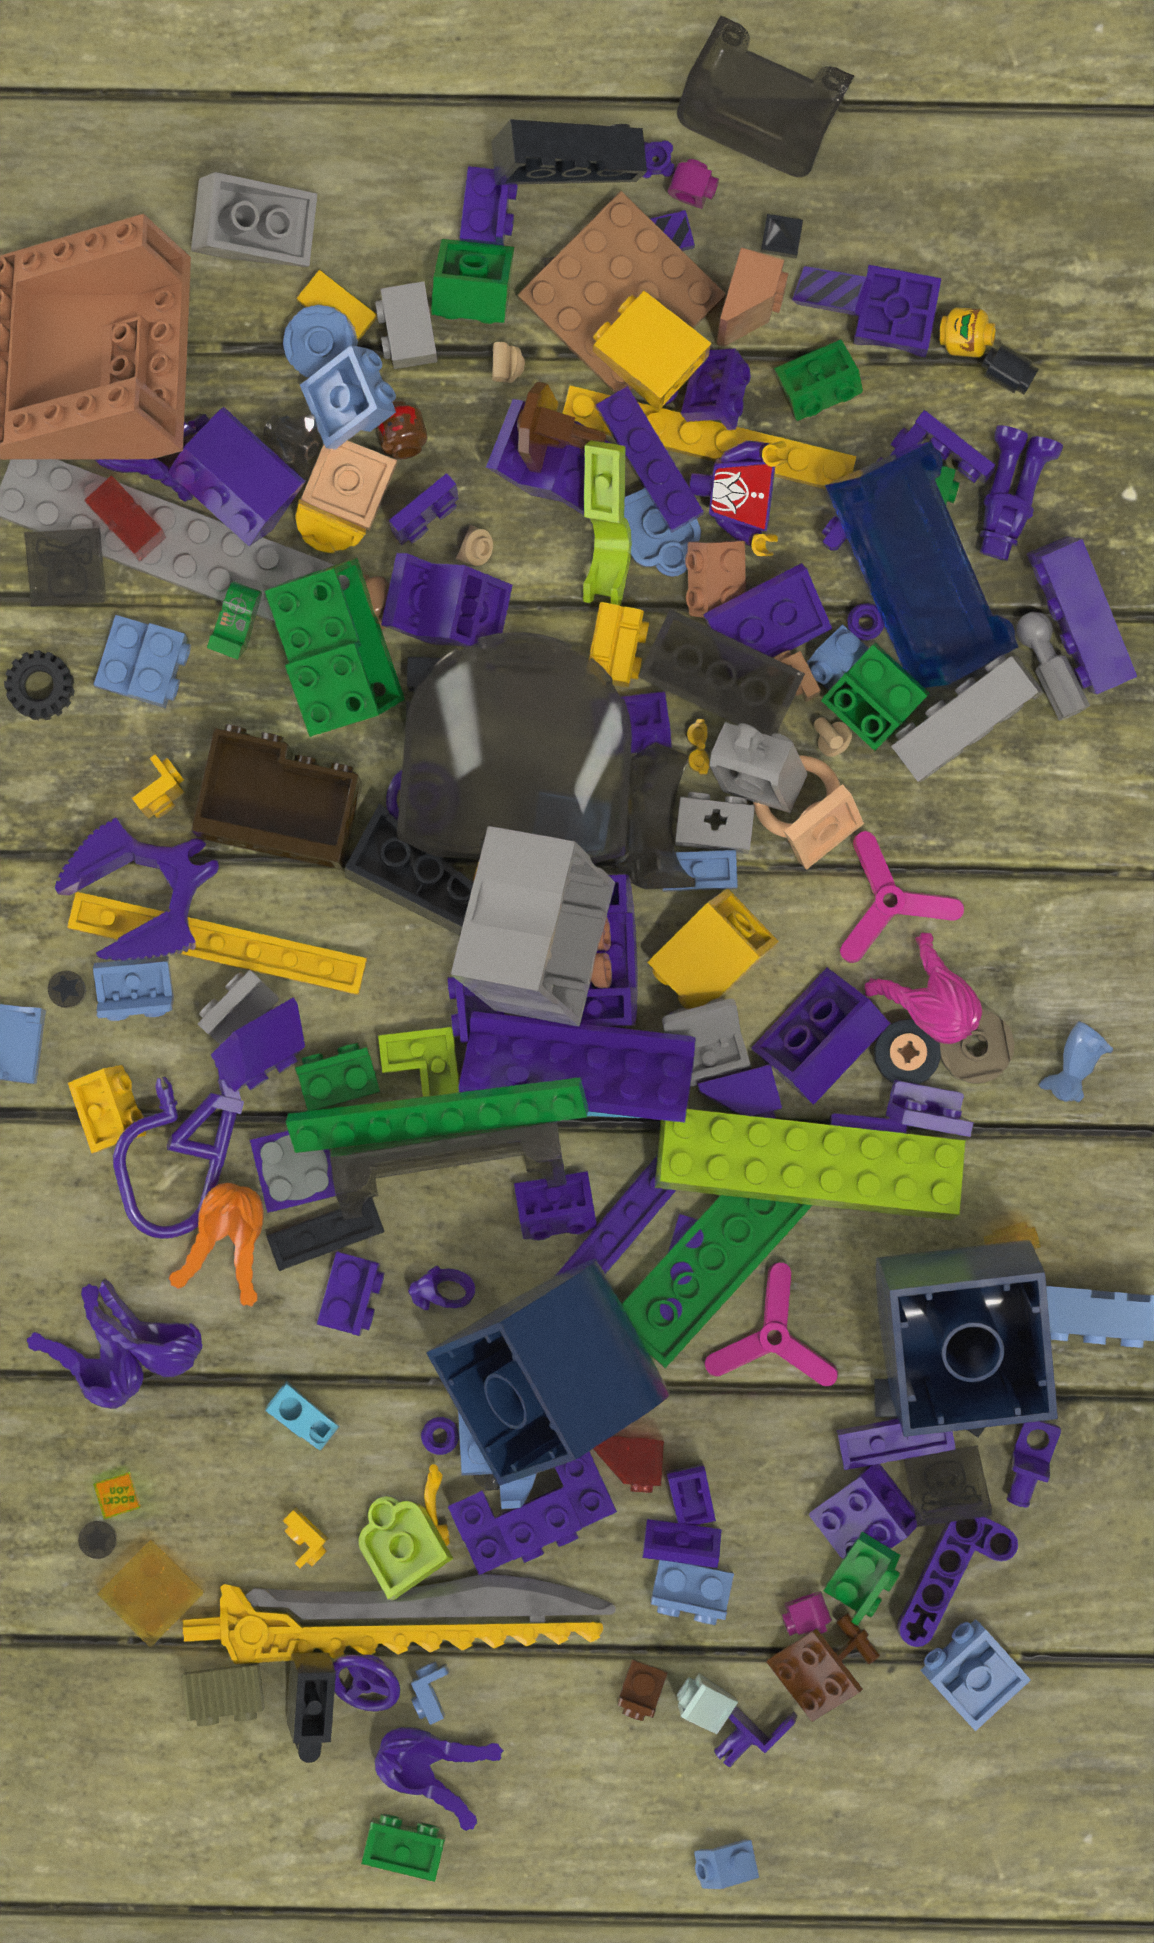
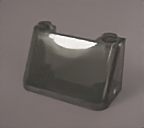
M720 15L688 74L677 109V117L680 123L695 133L794 177L807 176L811 172L849 92L854 75L837 67L825 66L818 70L814 80L748 51L750 44L748 31L741 24Z

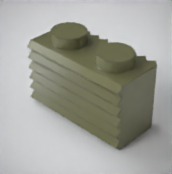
M260 1663L198 1670L182 1674L187 1721L196 1720L197 1726L218 1724L219 1717L234 1715V1721L253 1720L257 1718L256 1712H261L265 1709Z

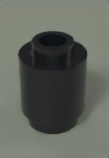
M1003 344L999 350L992 347L981 367L987 370L984 375L985 378L1014 394L1018 391L1025 395L1039 370L1031 365L1032 360Z

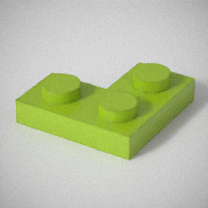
M452 1027L378 1035L382 1073L420 1069L423 1097L459 1093V1076Z

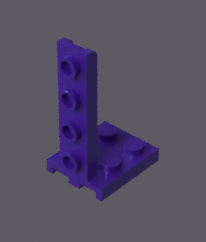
M923 410L910 430L904 427L894 438L891 446L895 450L887 460L880 457L868 472L872 479L866 487L861 489L857 486L844 503L849 507L840 519L834 516L822 531V534L826 536L822 543L830 551H836L840 548L925 438L929 441L928 449L944 461L948 457L959 464L957 471L973 484L977 480L985 484L993 474L995 464L931 414Z

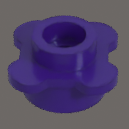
M666 140L662 142H644L647 172L642 177L648 179L652 175L662 174L664 177L671 176L675 171V166L671 163L673 145ZM655 156L659 158V162L657 163L653 162L652 160Z

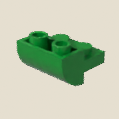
M874 643L827 692L821 701L866 744L876 751L908 719L909 715L930 693L877 643Z

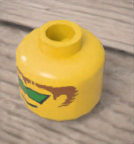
M953 308L948 316L942 317L940 345H944L947 352L953 356L981 357L987 345L993 346L995 323H989L988 315L982 309Z

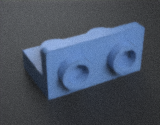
M659 1560L651 1604L658 1606L657 1613L679 1617L680 1611L695 1614V1621L716 1625L717 1619L726 1620V1610L734 1573L704 1566Z

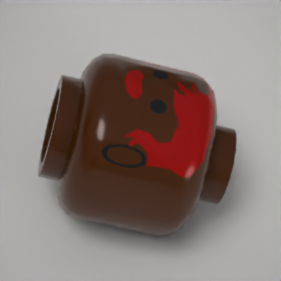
M403 401L392 402L396 413L376 427L381 448L387 454L393 455L395 459L412 458L422 451L421 447L428 440L420 409L415 406L406 405Z

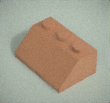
M745 248L740 249L720 318L717 338L718 346L725 347L769 323L772 311L780 312L789 273L782 271L784 259Z

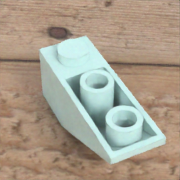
M700 1673L695 1680L688 1677L677 1693L681 1717L715 1734L719 1732L738 1703L734 1696Z

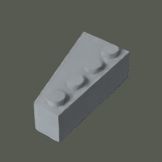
M1004 655L999 656L985 667L988 672L987 675L977 682L973 677L955 690L958 694L955 699L947 705L941 700L925 712L928 717L927 720L917 727L912 722L895 735L899 741L893 744L892 748L917 782L924 781L961 754L966 746H971L994 729L993 726L998 722L1002 723L1019 712L1024 706L1023 704L1029 699L1033 698L1035 700L1045 693L1019 657L1011 656L1006 659Z

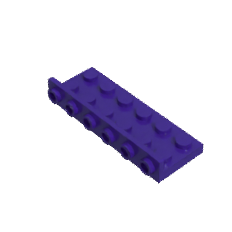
M472 1012L470 1017V1034L459 1082V1092L581 1077L589 1108L588 1112L685 1123L694 1067L696 1038L678 1034L588 1024L573 1026L535 1018Z

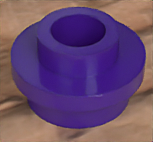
M863 603L854 607L847 620L849 631L862 641L877 638L885 624L882 611L877 606L869 603ZM861 617H869L873 622L872 627L869 629L862 628L859 625Z
M433 1418L422 1429V1443L433 1454H447L458 1443V1428L448 1418ZM441 1428L447 1432L448 1437L445 1442L438 1443L434 1440L433 1433L436 1429Z

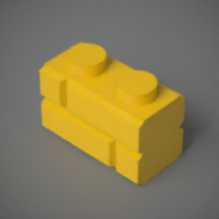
M600 602L586 670L587 680L629 688L631 679L638 680L642 658L635 657L638 642L646 643L650 623L643 621V610Z

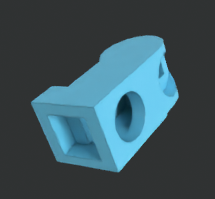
M288 1381L283 1384L266 1406V1411L320 1451L339 1428L335 1421L298 1392Z

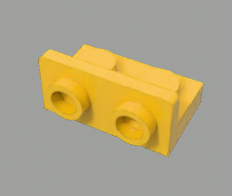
M122 1065L103 1068L68 1082L91 1153L100 1152L115 1146L127 1127L144 1118L135 1102L131 1079ZM146 1131L139 1134L136 1138L145 1136Z

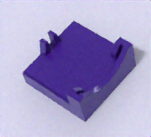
M868 265L866 277L872 283L861 314L858 317L853 344L891 347L920 357H926L941 278Z

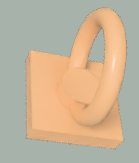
M799 755L805 770L816 774L823 781L826 788V797L822 801L810 805L793 824L777 819L772 814L769 806L753 802V805H755L754 810L761 824L775 835L787 838L797 860L807 870L861 827L864 822L852 794L843 784L840 786L835 772L826 763L817 758Z

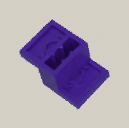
M513 399L486 468L531 496L563 502L584 515L585 450L571 445H566L563 449L547 446L541 473L529 471L518 452L519 432L517 431L518 417L520 412L524 410L526 402ZM575 421V422H574V423H576V424H579V425L584 426L583 424L579 423L578 421Z
M396 553L381 625L428 644L462 646L486 656L498 657L513 585L466 565L435 564L408 553Z

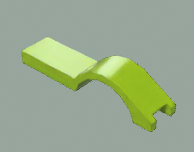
M592 440L585 445L584 517L589 518L593 524L595 540L592 564L588 576L583 583V602L591 603L594 600L595 594L611 597V604L620 606L632 547L631 529L628 520L624 517L625 446Z

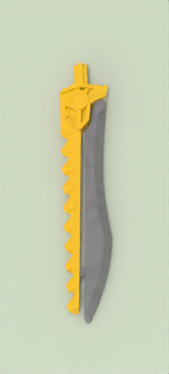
M481 1574L449 1582L412 1587L395 1600H388L384 1591L329 1592L253 1588L245 1595L240 1587L223 1584L220 1587L222 1592L220 1598V1617L183 1619L184 1642L221 1640V1644L226 1646L234 1664L291 1661V1653H312L314 1648H318L324 1653H329L330 1657L335 1659L344 1654L343 1651L346 1646H351L362 1655H371L376 1652L375 1649L378 1647V1644H383L399 1655L408 1650L407 1647L410 1645V1642L417 1643L431 1653L440 1648L439 1645L442 1643V1640L449 1641L463 1651L473 1646L472 1642L475 1638L481 1639L495 1649L505 1644L504 1641L507 1636L513 1637L527 1647L537 1642L536 1639L539 1634H544L559 1645L569 1640L568 1637L571 1632H576L591 1643L601 1638L600 1635L603 1631L602 1623L594 1621L545 1622V1616L611 1615L615 1613L616 1608L610 1602L563 1585L507 1575ZM255 1606L289 1608L301 1619L530 1616V1623L302 1626L287 1612L257 1611Z

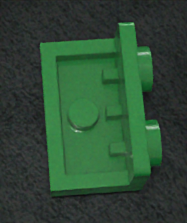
M381 1814L380 1819L372 1817L361 1864L435 1882L446 1838L445 1834L439 1833L440 1828L418 1822L417 1828L403 1825L402 1818L390 1814Z

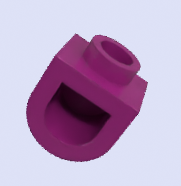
M688 159L686 163H678L668 189V194L680 202L703 209L706 198L713 199L718 187L719 178L713 177L712 171L708 170L707 165Z
M821 1591L784 1603L787 1613L782 1614V1619L789 1636L804 1633L806 1635L815 1628H817L820 1634L827 1631L826 1624L830 1623L832 1619Z

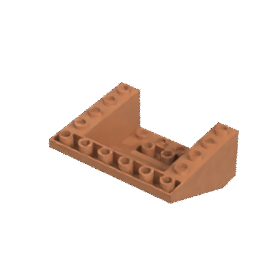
M144 214L0 255V460L154 459L183 451L191 257Z

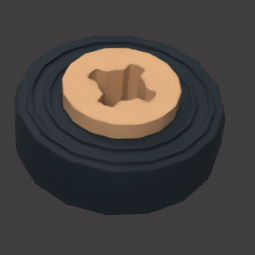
M913 1019L898 1020L888 1025L877 1037L874 1046L875 1064L880 1074L891 1083L895 1080L920 1084L934 1074L941 1059L940 1043L926 1034L915 1024Z

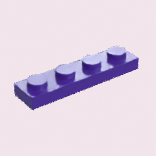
M629 387L623 388L596 404L597 411L617 444L625 446L626 459L670 532L673 533L702 516L704 513L703 509Z

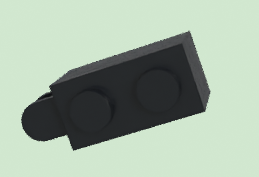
M291 1653L287 1725L292 1741L298 1750L299 1758L306 1763L315 1762L321 1755L322 1743L331 1742L336 1671L329 1653Z

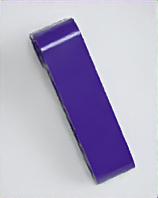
M961 1508L952 1512L898 1619L897 1631L901 1639L913 1647H921L929 1643L974 1551L996 1561H1007L1016 1554L1018 1549V1539L1015 1534L1008 1528L976 1512H971L969 1509ZM963 1516H971L975 1521L973 1533L964 1537L958 1535L956 1531L958 1519ZM997 1533H1005L1009 1539L1008 1548L1003 1553H993L990 1548L991 1538ZM946 1550H954L959 1559L957 1566L947 1571L941 1569L939 1565L940 1555ZM930 1584L939 1585L942 1590L941 1599L935 1604H926L922 1599L924 1588ZM918 1604L925 1611L934 1614L931 1619L924 1614L920 1625L925 1629L922 1635L916 1633L913 1638H910V1631L906 1628L908 1622L914 1624L917 1622L921 1613L913 1609Z

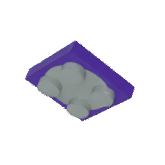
M288 1131L250 1140L267 1213L341 1195L330 1149L295 1153Z

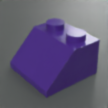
M293 997L234 1031L210 1054L234 1092L245 1086L251 1091L269 1079L266 1074L270 1071L277 1069L280 1074L298 1062L295 1056L305 1048L298 1003Z

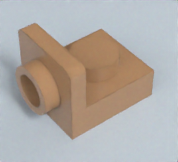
M790 650L770 660L772 665L766 670L769 679L789 670L791 675L786 678L796 697L802 694L805 702H808L819 696L821 690L801 651L792 655Z

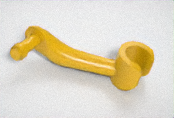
M432 1464L429 1467L430 1473L428 1474L424 1490L425 1508L446 1546L450 1544L448 1525L438 1524L436 1511V1494L443 1475L439 1471L438 1466Z

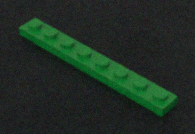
M581 1077L290 1113L287 1116L286 1125L295 1153L587 1118L589 1108Z

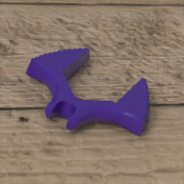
M116 817L112 819V822H106L105 826H99V830L95 829L93 831L94 834H89L87 836L88 839H85L82 842L83 845L78 847V851L74 852V857L68 860L69 864H65L62 868L64 872H60L58 876L61 880L56 881L55 890L58 895L70 896L133 860L138 865L160 869L173 889L169 912L166 911L119 937L118 941L96 952L97 957L114 961L120 959L121 961H126L129 958L136 960L137 957H139V960H143L145 956L150 959L152 956L158 958L160 955L165 957L168 953L172 956L175 955V952L181 954L182 951L188 952V949L194 950L196 948V941L188 923L191 901L197 888L215 876L219 870L217 860H212L201 866L194 865L189 861L193 855L200 852L206 846V843L199 838H194L172 847L140 842L122 827Z

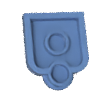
M645 489L625 497L624 517L628 520L631 529V558L642 567L656 566L659 572L670 577L679 576L687 570L685 558L688 552V542H699L701 536V529L697 519L671 533Z

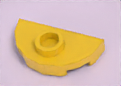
M298 500L295 511L297 528L303 540L314 549L335 553V551L356 546L366 534V529L305 501Z

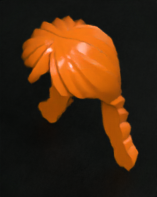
M223 1183L216 1185L208 1192L198 1213L199 1233L196 1236V1242L192 1245L190 1254L187 1255L185 1265L180 1270L172 1272L169 1276L171 1286L177 1289L184 1287L188 1280L201 1269L202 1263L207 1258V1254L214 1248L215 1242L229 1235L236 1246L234 1264L236 1267V1279L241 1290L240 1302L243 1306H253L257 1301V1293L254 1291L251 1282L253 1278L251 1268L254 1261L253 1251L264 1221L263 1204L260 1196L254 1190L233 1183Z

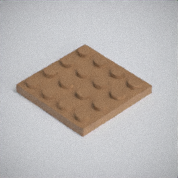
M620 191L517 295V298L600 380L616 393L627 386L630 391L633 388L593 352V345L596 342L593 336L604 323L608 321L612 325L621 316L618 309L629 296L633 294L637 298L643 291L647 292L694 329L726 297V293Z

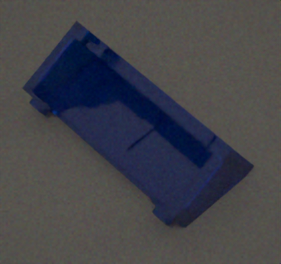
M932 441L913 445L825 485L903 669L924 688L949 685L994 661L999 656L1005 655L1019 647L1015 639V630L1012 623L1000 615H992L935 479L941 475L943 461L938 450L934 448Z

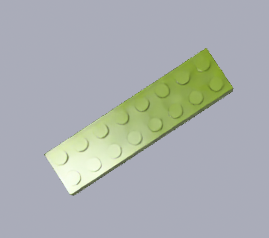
M687 1109L685 1123L661 1120L655 1188L951 1221L960 1215L966 1140Z

